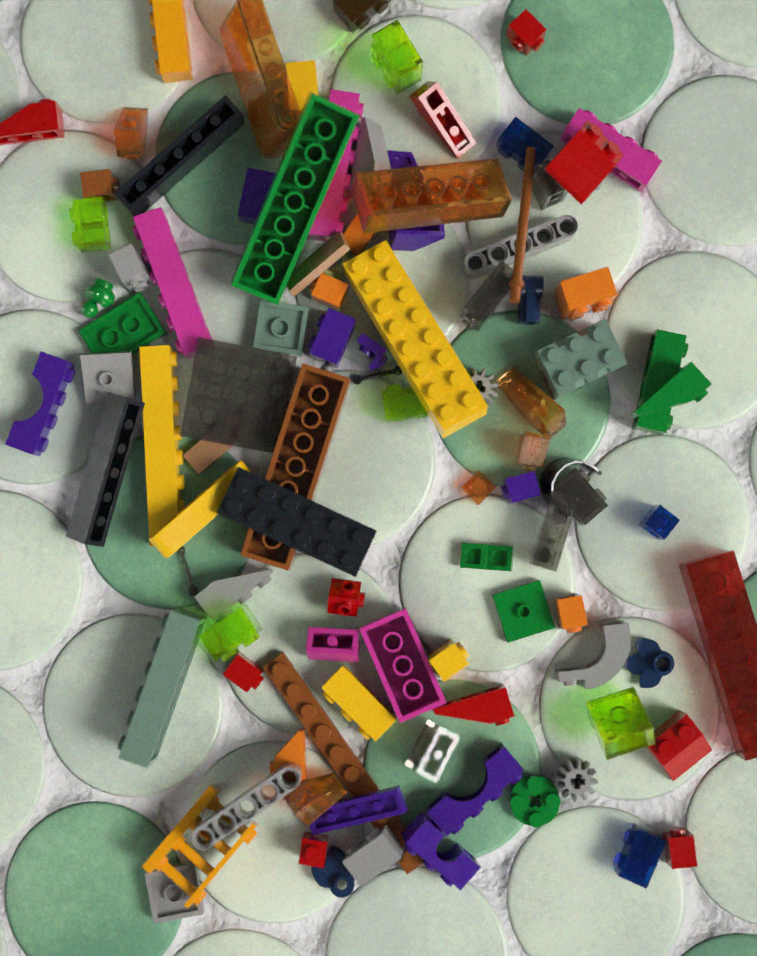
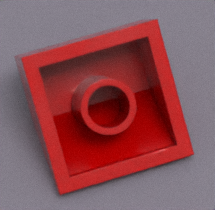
M681 710L641 740L672 781H675L712 751L700 729L688 714Z

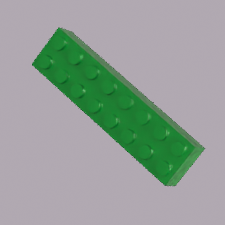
M309 92L231 278V286L274 304H279L360 115Z

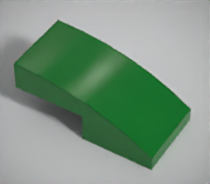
M462 543L460 568L512 572L514 547Z

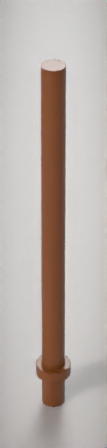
M534 147L526 148L512 279L509 280V288H511L510 302L512 303L520 302L521 289L524 288L522 276L536 148Z

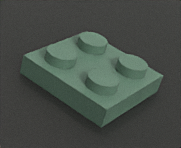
M260 300L253 350L302 357L309 307L285 303L277 305L270 301Z

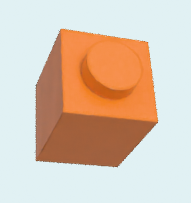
M322 273L319 278L312 281L309 291L312 292V300L340 311L349 291V284Z
M577 594L554 599L560 629H566L567 633L582 631L581 626L588 625L582 595Z

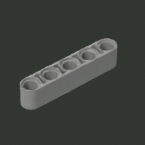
M563 215L528 229L524 259L572 240L579 226L576 218L572 215ZM560 225H568L571 228V233H563L560 230ZM543 233L547 235L549 241L545 243L540 242L537 234ZM517 234L467 254L463 264L464 274L469 278L475 279L514 264V244L516 243ZM498 251L502 253L504 259L496 261L491 257V253ZM476 260L480 263L481 268L472 270L468 266V262Z
M293 762L284 764L200 822L191 836L193 846L199 850L209 849L293 791L301 781V767ZM287 770L294 771L297 779L293 782H288L284 779L283 773ZM266 785L272 786L275 789V795L271 797L264 795L262 787ZM244 800L251 801L254 809L252 811H245L241 806V802ZM220 816H229L232 819V825H223L220 822ZM199 831H208L211 839L208 841L202 840L199 837Z

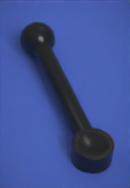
M396 366L392 370L370 375H355L353 383L359 385L365 380L392 374L401 375L403 372L399 366Z

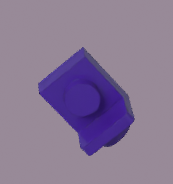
M362 333L357 340V344L360 346L358 350L369 358L372 355L375 356V359L369 366V370L374 373L376 368L381 370L387 362L388 357L385 356L387 349Z

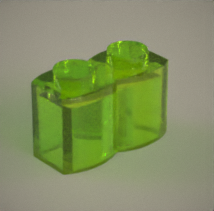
M94 197L73 200V208H69L71 222L75 223V231L72 232L73 245L77 246L82 253L111 249L108 208L104 198Z

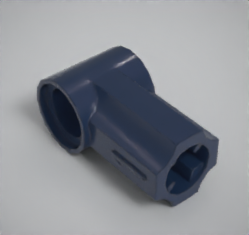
M523 275L524 288L521 289L518 306V324H539L544 278L543 276Z

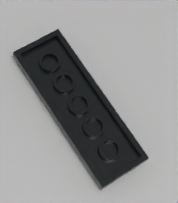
M240 467L237 468L217 510L218 514L354 577L357 576L377 532L375 529Z

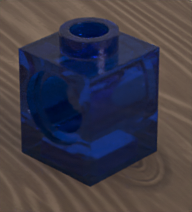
M659 504L653 505L638 525L657 540H665L680 519Z

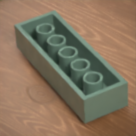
M181 608L173 609L169 614L166 613L161 623V628H164L161 638L157 637L152 652H155L152 662H148L143 675L147 677L145 684L139 687L135 696V701H138L135 711L131 710L126 725L129 726L126 735H122L117 749L121 750L119 759L145 768H149L157 760L207 617Z

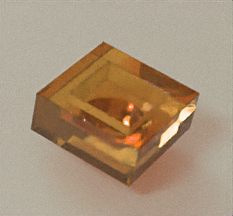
M479 470L461 487L477 505L496 488Z

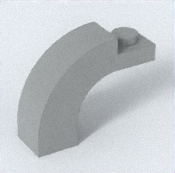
M623 621L599 624L601 649L597 657L585 666L556 669V680L563 682L564 686L579 684L578 680H581L582 687L586 690L599 687L610 681L621 670L629 654L631 642L629 623Z

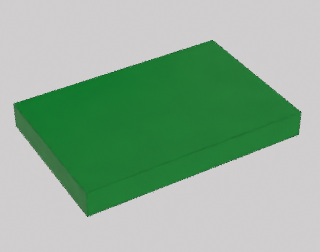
M140 291L78 330L91 353L132 351V356L140 351L139 347L149 346L168 334Z

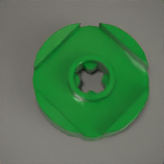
M543 775L522 776L518 782L513 784L510 790L509 802L514 816L525 825L535 828L541 827L552 821L558 813L561 804L558 790L553 782ZM531 794L533 796H537V794L541 796L538 806L529 805L530 799L528 797Z

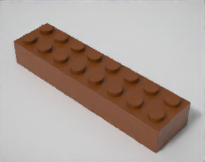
M302 363L265 477L266 480L313 501L351 384L350 378ZM249 528L240 556L290 571L297 550Z

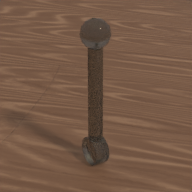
M181 546L176 553L180 556L190 586L188 592L191 596H195L199 593V589L194 585L185 557L186 549Z

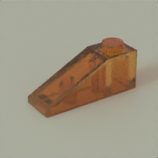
M512 367L495 381L498 382L499 389L531 426L547 440H550L567 425L565 409L515 367Z

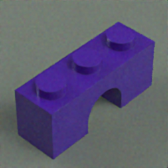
M422 811L401 833L405 841L403 845L405 849L413 856L416 854L421 856L423 864L432 872L436 869L441 874L440 878L449 887L455 885L461 891L481 868L476 858L458 842L449 851H436L438 843L445 836L435 822Z

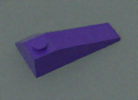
M387 151L391 167L387 195L388 233L391 249L397 251H416L444 239L443 215L440 209L436 208L432 200L433 194L431 190H427L422 180L423 174L412 152Z

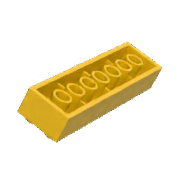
M385 240L344 262V276L442 438L486 415L487 403L387 241Z

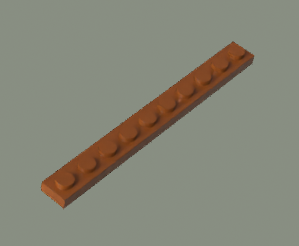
M282 652L263 666L264 670L351 795L358 796L380 790L287 655ZM398 815L370 821L374 828L378 827V829L387 825L405 849L403 846L405 841L401 833L407 827ZM405 849L398 862L406 874H409L423 864V858L418 854L413 856Z

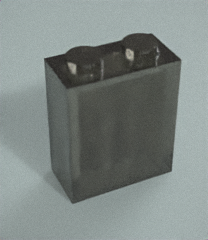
M501 261L463 307L460 315L463 319L462 323L472 331L474 329L480 331L510 295L509 280L512 279L513 269L505 262Z

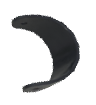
M561 458L552 461L544 468L540 477V491L545 502L554 511L569 520L570 516L560 509L553 495L554 482L558 474L565 467L574 463H580L600 476L602 472L586 461Z

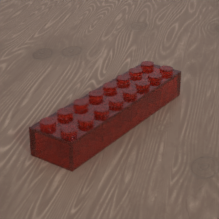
M724 550L678 565L736 755L748 761L757 758V623L734 550Z

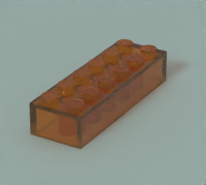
M498 158L358 172L351 189L363 233L504 217L512 201Z

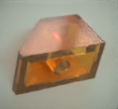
M123 107L114 128L117 157H125L127 159L142 158L147 140L148 108Z
M530 431L522 433L519 437L515 464L521 465V470L530 472L535 471L536 468L543 467L551 435Z
M330 773L302 780L293 791L284 796V799L294 815L309 826L348 792L336 774Z

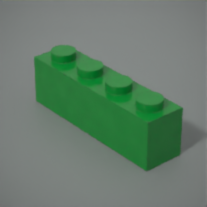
M659 329L652 333L636 408L682 368L680 367L681 360L685 358L688 351V343H685L687 335ZM671 408L634 418L632 429L659 435L666 433L667 430H670L673 423V415H670Z

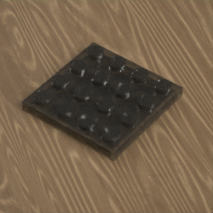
M198 337L180 436L273 453L287 412L297 357Z

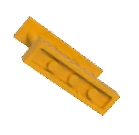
M214 784L207 788L142 866L149 874L155 869L158 872L161 870L190 896L184 904L187 909L193 903L198 906L207 895L204 891L205 888L244 842L248 845L258 833L254 830L258 823L254 821L249 827L244 824L236 829L241 837L232 848L223 840L213 845L224 855L215 868L185 842L186 838L183 836L189 829L194 831L197 825L202 822L203 818L200 815L206 808L209 811L212 809L216 812L224 807L217 797L221 791ZM220 816L225 822L232 825V819L229 816ZM199 831V834H201L207 841L211 839V835L208 831ZM172 849L175 851L179 850L208 876L198 889L168 862L169 859L166 856Z

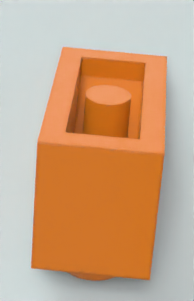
M305 727L299 728L276 753L274 761H270V774L284 764L293 762L301 767L302 778L300 783L306 782ZM287 770L283 773L284 779L288 782H293L297 779L294 771Z

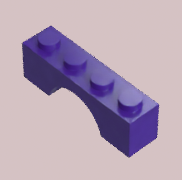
M42 351L40 352L32 375L39 381L42 387V405L37 413L29 419L13 422L5 445L39 457L41 453L46 451L49 444L48 434L50 429H54L58 420L56 413L59 406H62L66 400V387L68 383L73 381L75 376L74 364Z
M503 743L483 758L486 769L485 779L476 792L467 796H454L443 792L426 807L427 814L446 837L450 833L453 835L458 833L464 827L463 822L470 816L472 818L478 816L484 809L482 806L489 800L493 802L502 795V789L508 784L513 785L521 779V773L524 769Z

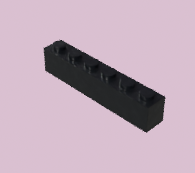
M225 95L114 193L115 196L133 217L143 214L245 124L242 112Z
M107 392L66 537L86 545L104 547L144 409V402Z

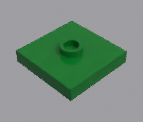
M540 580L492 595L507 643L555 628Z

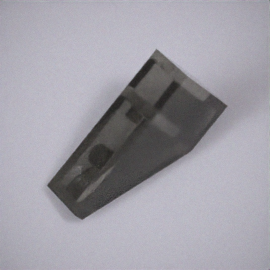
M553 492L529 564L557 571L579 499Z

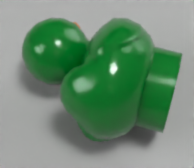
M95 278L94 283L85 289L84 294L88 301L81 303V313L87 318H93L98 313L97 304H100L102 307L114 304L115 296L112 292L114 285L106 280Z

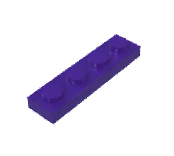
M400 785L309 807L304 812L312 835L404 814L407 811V806Z

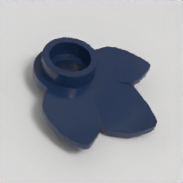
M638 638L635 640L638 652L627 658L624 667L629 672L640 675L639 685L641 688H653L659 684L662 676L672 672L674 659L670 653L662 651L656 641ZM663 658L665 665L660 668L657 666V661Z
M332 846L327 853L324 868L312 866V874L319 886L330 888V891L336 897L345 898L353 892L355 879L342 862L345 853L338 847ZM340 879H344L347 883L346 888L343 890L337 887V882Z

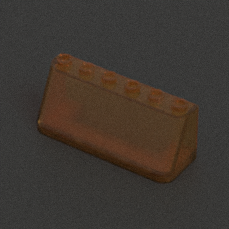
M236 0L220 27V35L259 152L265 158L274 159L283 156L301 112L263 0Z

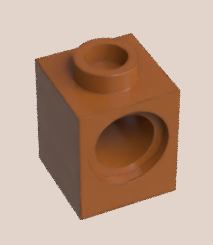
M110 169L80 172L82 194L89 204L118 200L114 193L120 188V182Z

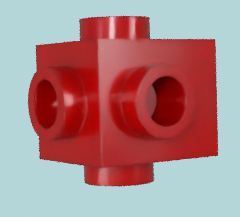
M332 578L327 613L357 617L358 607H363L365 593L360 592L361 582Z

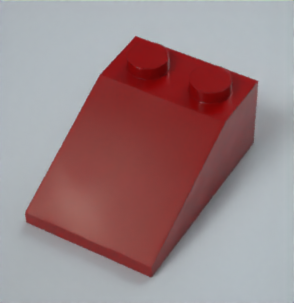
M587 120L565 143L546 166L545 170L582 205L618 164L623 154L616 143L610 142L603 135L599 126Z

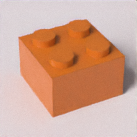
M609 267L560 281L553 291L561 319L569 318L570 321L584 317V313L591 310L593 314L607 310V306L611 305L618 295Z

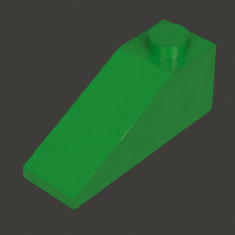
M691 361L637 407L630 416L636 418L688 404L694 400L698 403L708 394L706 389L712 383Z

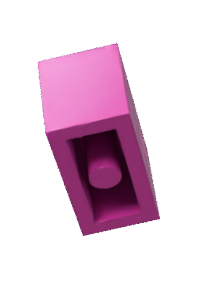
M308 627L306 653L309 660L359 663L361 642L359 630Z

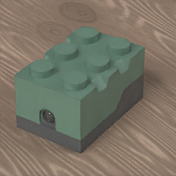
M606 318L556 343L537 350L533 355L535 364L553 401L614 373L628 364Z

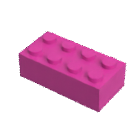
M406 607L360 626V632L399 723L447 703Z

